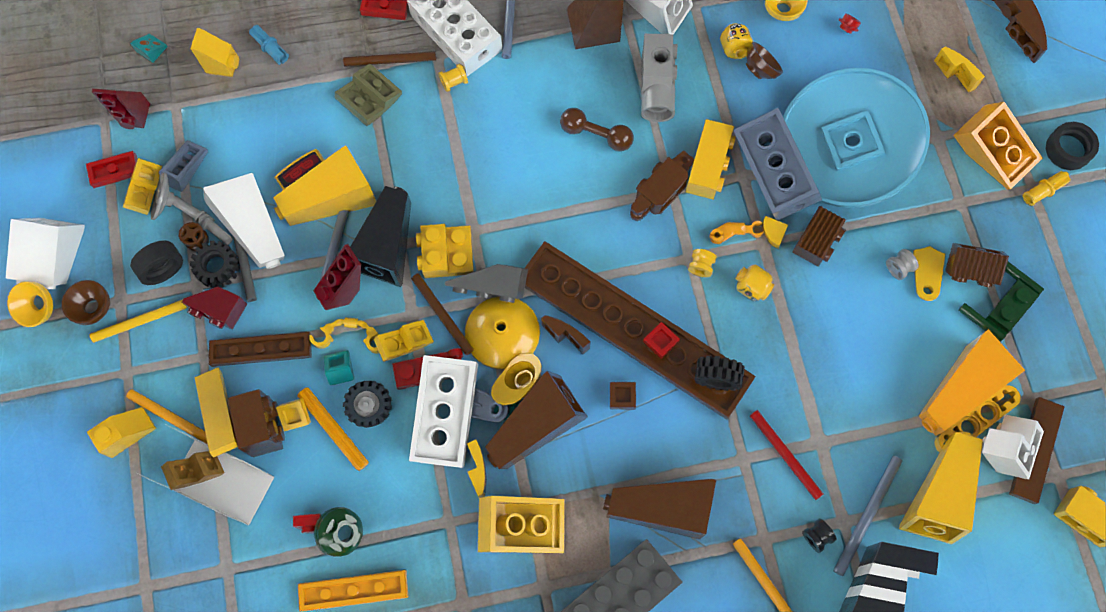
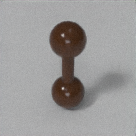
M568 108L561 115L560 125L568 134H579L583 130L607 138L608 145L618 152L628 150L633 144V132L626 125H615L611 129L587 121L584 112L578 108Z

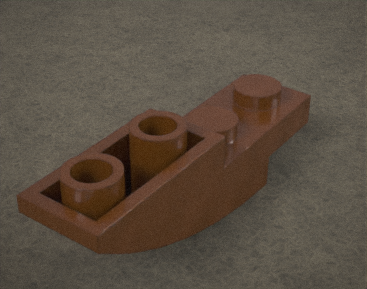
M992 0L1002 11V14L1010 21L1005 28L1010 37L1022 48L1024 54L1033 63H1036L1047 50V37L1042 18L1033 0Z

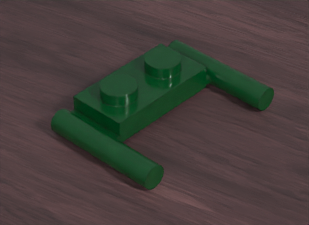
M1009 261L1007 262L1005 272L1017 281L986 318L966 303L958 310L984 331L989 329L1000 342L1014 328L1044 290L1042 286Z

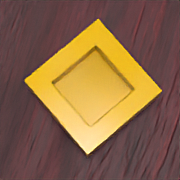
M303 398L283 403L276 407L284 431L311 423Z

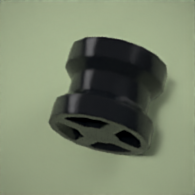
M820 518L814 522L812 528H806L802 531L805 540L817 553H821L826 544H832L837 540L830 526Z

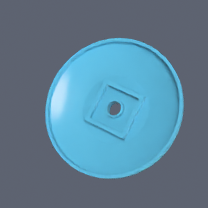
M848 68L817 78L794 97L783 116L820 192L822 200L819 202L836 207H865L880 203L896 195L918 174L929 148L930 126L921 100L908 85L898 78L874 69ZM851 136H856L860 139V143L856 146H849L846 140Z

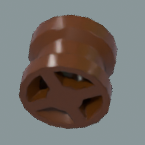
M186 223L179 230L180 241L191 251L196 252L195 249L197 247L203 249L202 243H209L207 232L198 223Z

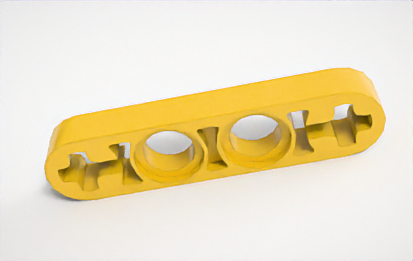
M1004 386L946 431L937 435L934 442L937 451L940 452L942 450L945 439H949L955 432H963L961 428L963 421L972 423L974 426L973 436H979L1020 403L1019 391L1013 386ZM1009 394L1011 396L1009 401L1000 406L996 403L1004 395ZM983 406L992 409L994 414L992 419L988 420L982 416L981 408Z

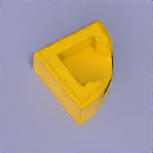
M765 216L762 229L768 242L778 249L788 224Z

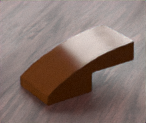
M547 315L541 318L542 326L558 343L566 337L582 355L590 349L591 341L571 325Z

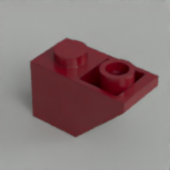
M215 287L186 297L181 302L188 308L187 313L198 319L204 316L210 319L209 323L219 329H223L225 326L232 330L247 306V303L240 296L221 287Z

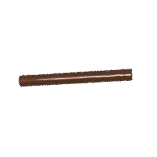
M436 51L343 57V63L345 67L436 61Z
M419 273L413 275L411 280L464 354H471L474 351L473 347Z

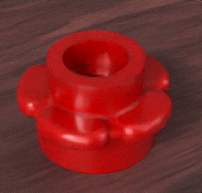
M845 13L843 18H839L841 22L839 27L847 33L851 34L853 31H859L858 27L861 22L855 17Z

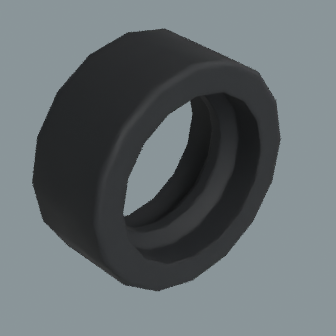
M1074 121L1066 122L1057 127L1046 141L1045 149L1048 158L1056 166L1070 171L1078 170L1087 165L1099 151V140L1096 133L1087 125ZM1068 135L1078 139L1084 147L1085 154L1082 157H1075L1066 153L1060 145V137Z
M162 240L150 243L139 250L132 258L130 267L142 284L147 286L156 285L174 276L182 267L183 258L172 242Z

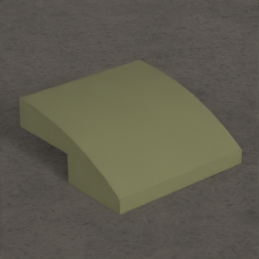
M371 64L354 73L351 82L335 91V99L366 126L378 119L402 95V91Z

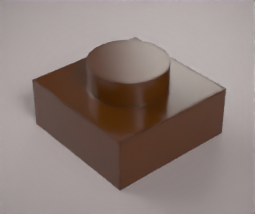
M610 382V409L636 410V382Z

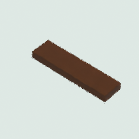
M298 332L209 340V365L216 367L312 358L311 333Z
M1041 397L1035 399L1030 419L1038 421L1044 431L1030 478L1024 479L1014 476L1009 495L1032 504L1039 503L1065 406Z

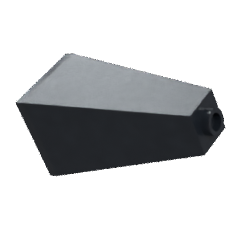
M384 187L350 246L361 264V274L401 287L403 284L411 211L409 195L400 187Z

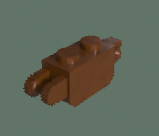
M682 151L673 159L668 157L663 163L661 161L657 163L652 170V175L648 179L644 178L636 187V199L631 204L630 216L632 220L641 221L649 212L654 215L663 213L686 188L688 171L694 163L692 156Z

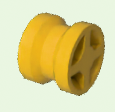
M694 249L692 253L693 262L689 263L688 271L696 276L711 277L713 272L711 267L716 262L717 256L705 249Z

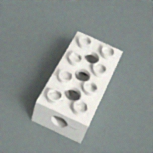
M407 0L411 17L455 65L459 63L462 65L466 76H469L502 51L501 35L468 0Z
M423 356L409 461L459 468L465 467L478 370L477 362ZM451 378L454 381V388L452 391L445 393L442 390V383L445 379ZM443 404H447L451 410L450 415L446 419H442L438 414V410ZM439 430H443L447 435V440L443 445H439L435 441V434Z

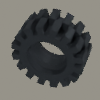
M213 240L210 241V245L206 242L202 243L203 249L197 247L195 251L198 254L192 253L191 258L194 261H190V266L193 268L191 269L192 273L200 282L207 287L215 288L218 285L223 288L225 287L224 282L228 285L232 283L229 280L231 277L236 279L237 274L235 271L239 272L240 267L237 265L239 264L238 258L227 244L221 241L216 243ZM212 258H223L224 264L220 270L214 273L207 271L206 266Z
M706 356V358L700 357L697 360L695 382L701 386H706V388H715V390H739L742 388L745 366L741 362H737V360H729L726 357L724 359L720 358V356H715V358L711 356Z

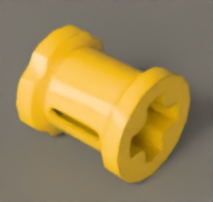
M460 63L456 65V68L447 72H438L446 92L458 84L468 83V78Z

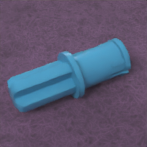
M254 25L249 30V34L261 45V50L267 52L278 65L284 64L288 60L289 54L278 45L275 37H269L259 25Z

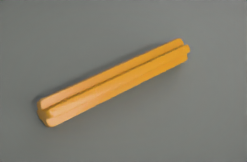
M307 387L302 389L297 395L298 398H303L306 408L358 471L364 469L369 463L365 456L313 392Z

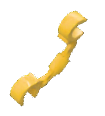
M345 317V319H338L333 323H327L324 327H320L322 332L326 334L323 342H316L313 336L310 335L311 343L316 348L324 349L334 341L330 335L334 331V327L344 325L347 328H358L360 326L366 329L367 338L363 342L369 351L375 354L379 353L377 347L371 346L373 339L379 335L373 327H369L366 322L358 321V318Z

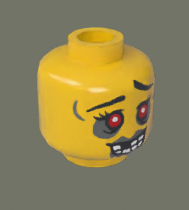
M737 23L728 25L720 36V42L725 55L732 59L746 57L747 48L753 42L749 29L745 25Z
M756 264L748 268L743 267L735 278L738 281L737 291L751 301L765 300L774 288L772 275Z

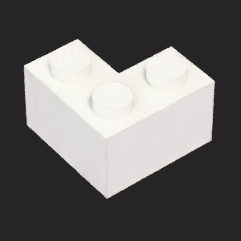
M1004 415L1003 422L998 424L997 429L990 428L987 437L983 438L982 453L996 472L1029 479L1044 431L1036 420Z

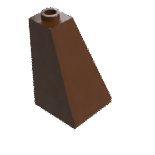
M574 0L567 7L575 50L620 42L624 0Z
M549 371L545 372L485 446L489 452L487 457L495 468L508 469L588 418L560 375Z
M703 479L613 488L611 495L606 494L603 510L608 511L606 518L700 540L707 533L716 480Z

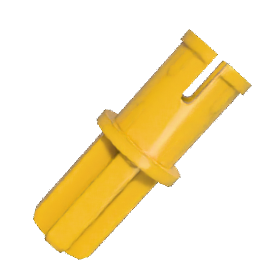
M1060 171L1048 179L1040 180L1037 186L1024 192L1023 199L1026 204L1034 206L1045 197H1052L1055 191L1071 181L1069 173Z

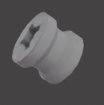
M907 249L900 250L896 257H890L886 260L887 269L898 280H903L908 272H914L919 268L916 257Z

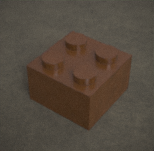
M260 389L228 398L238 449L251 457L283 449L282 441L285 440V434L282 426H278L277 416L279 415L276 410L278 406L276 401H273L269 395L264 394Z

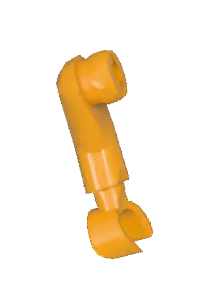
M755 221L751 225L726 222L710 232V240L714 244H720L734 235H745V233H750L753 237L759 238L763 235L764 231L754 233L752 229L755 226L762 225V222Z

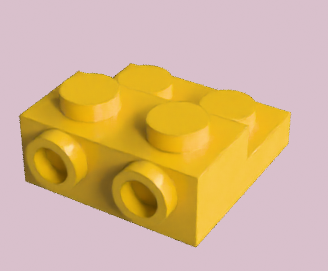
M445 224L420 226L421 232L416 233L417 247H421L422 255L417 256L418 270H422L425 278L461 276L474 272L470 225L446 227Z

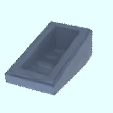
M187 140L159 171L160 177L162 173H167L169 187L182 192L192 179L208 150ZM188 151H189V152H191V153H193V154H196V155L193 157V156H191V155H189V154H187V153H188Z

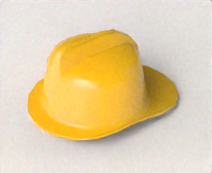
M525 353L512 359L492 386L491 395L493 400L498 404L509 405L524 398L541 377L542 364L539 358L534 354Z

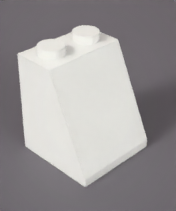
M45 218L11 219L6 278L16 280V284L29 281L37 282L46 289H56L57 285L67 284L85 225Z

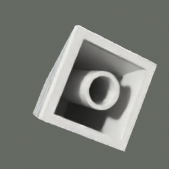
M625 0L661 34L674 35L693 6L692 0Z
M253 173L204 187V200L208 207L259 268L266 266V269H271L281 265L280 261L284 259V253Z

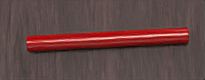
M758 410L750 415L751 419L812 497L817 500L824 495Z

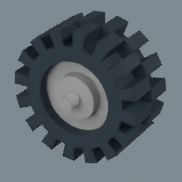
M362 381L355 383L354 386L348 389V393H345L344 396L345 402H343V407H345V416L349 417L348 420L351 423L353 422L359 427L369 428L381 424L388 418L389 412L392 409V398L389 396L388 389L383 387L384 385L376 381Z

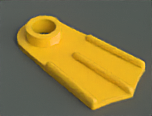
M929 246L913 251V255L919 264V268L914 271L916 292L925 301H933L939 296L945 261V253ZM923 288H928L931 294H926Z

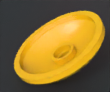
M500 296L483 301L474 308L466 322L465 338L473 347L474 351L471 354L476 360L490 368L506 369L512 359L518 355L525 353L533 354L539 343L540 327L535 313L526 303L516 298L514 303L501 301ZM504 324L506 328L503 331H499L497 326Z

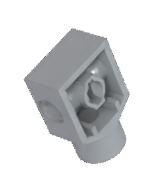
M644 34L641 58L640 100H642L641 116L648 121L664 122L675 116V80L677 78L675 59H677L678 46L673 44V34Z

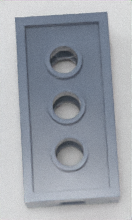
M779 108L734 129L741 148L777 221L822 200L820 192ZM772 142L769 146H764L765 143ZM782 162L779 167H773L775 163ZM786 183H793L791 187L783 188Z

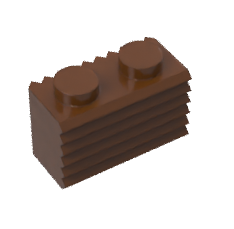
M819 206L795 246L793 253L818 267L823 260L828 262L835 250L831 248L834 241L839 243L846 229L842 228L846 221L845 218H841L826 208Z
M953 243L945 271L952 276V280L966 283L968 279L976 280V284L984 287H992L993 284L1001 285L1009 256L1003 251Z

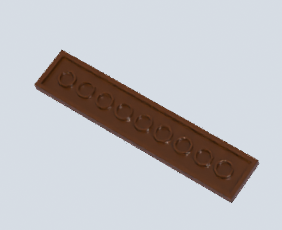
M546 241L543 242L525 267V269H528L525 284L527 290L726 420H728L756 377L744 369L742 388L735 391L730 389L728 391L723 389L715 390V388L710 389L695 382V373L698 358H706V356L715 358V356H720V358L724 359V355ZM660 322L664 323L680 339L679 343L662 359L643 342V339Z

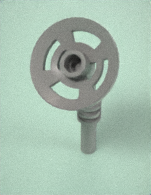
M167 173L161 174L152 204L151 220H155L162 213L165 206L171 207V205H174L193 217L194 221L204 230L208 229L224 244L228 245L232 242L233 238L214 222V218L207 214V212L198 210L181 198L174 196L173 192H169Z

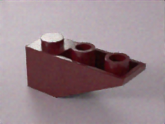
M92 88V93L121 127L126 129L145 127L150 102L142 92Z
M348 244L344 245L313 290L325 310L349 305L360 291L361 264Z

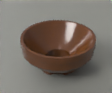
M757 42L750 44L747 48L746 66L758 79H776L783 73L780 64L768 50Z
M83 280L73 284L65 292L62 299L64 315L70 321L79 325H91L98 322L106 315L110 306V297L106 289L98 282L92 280ZM90 301H97V309L92 313H87L85 310L86 305Z

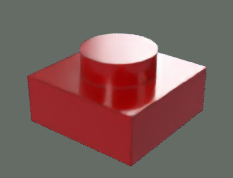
M662 322L643 339V342L660 359L680 341Z
M321 514L293 516V527L305 534L314 533L315 525Z

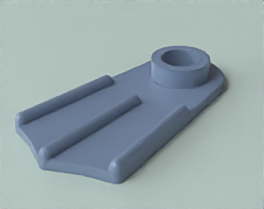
M475 388L471 418L492 422L505 420L509 413V406L498 404L493 400L491 394ZM499 406V412L494 414L495 407Z

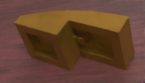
M209 451L194 453L187 459L167 461L161 466L170 490L202 483L225 473L218 457L213 458Z

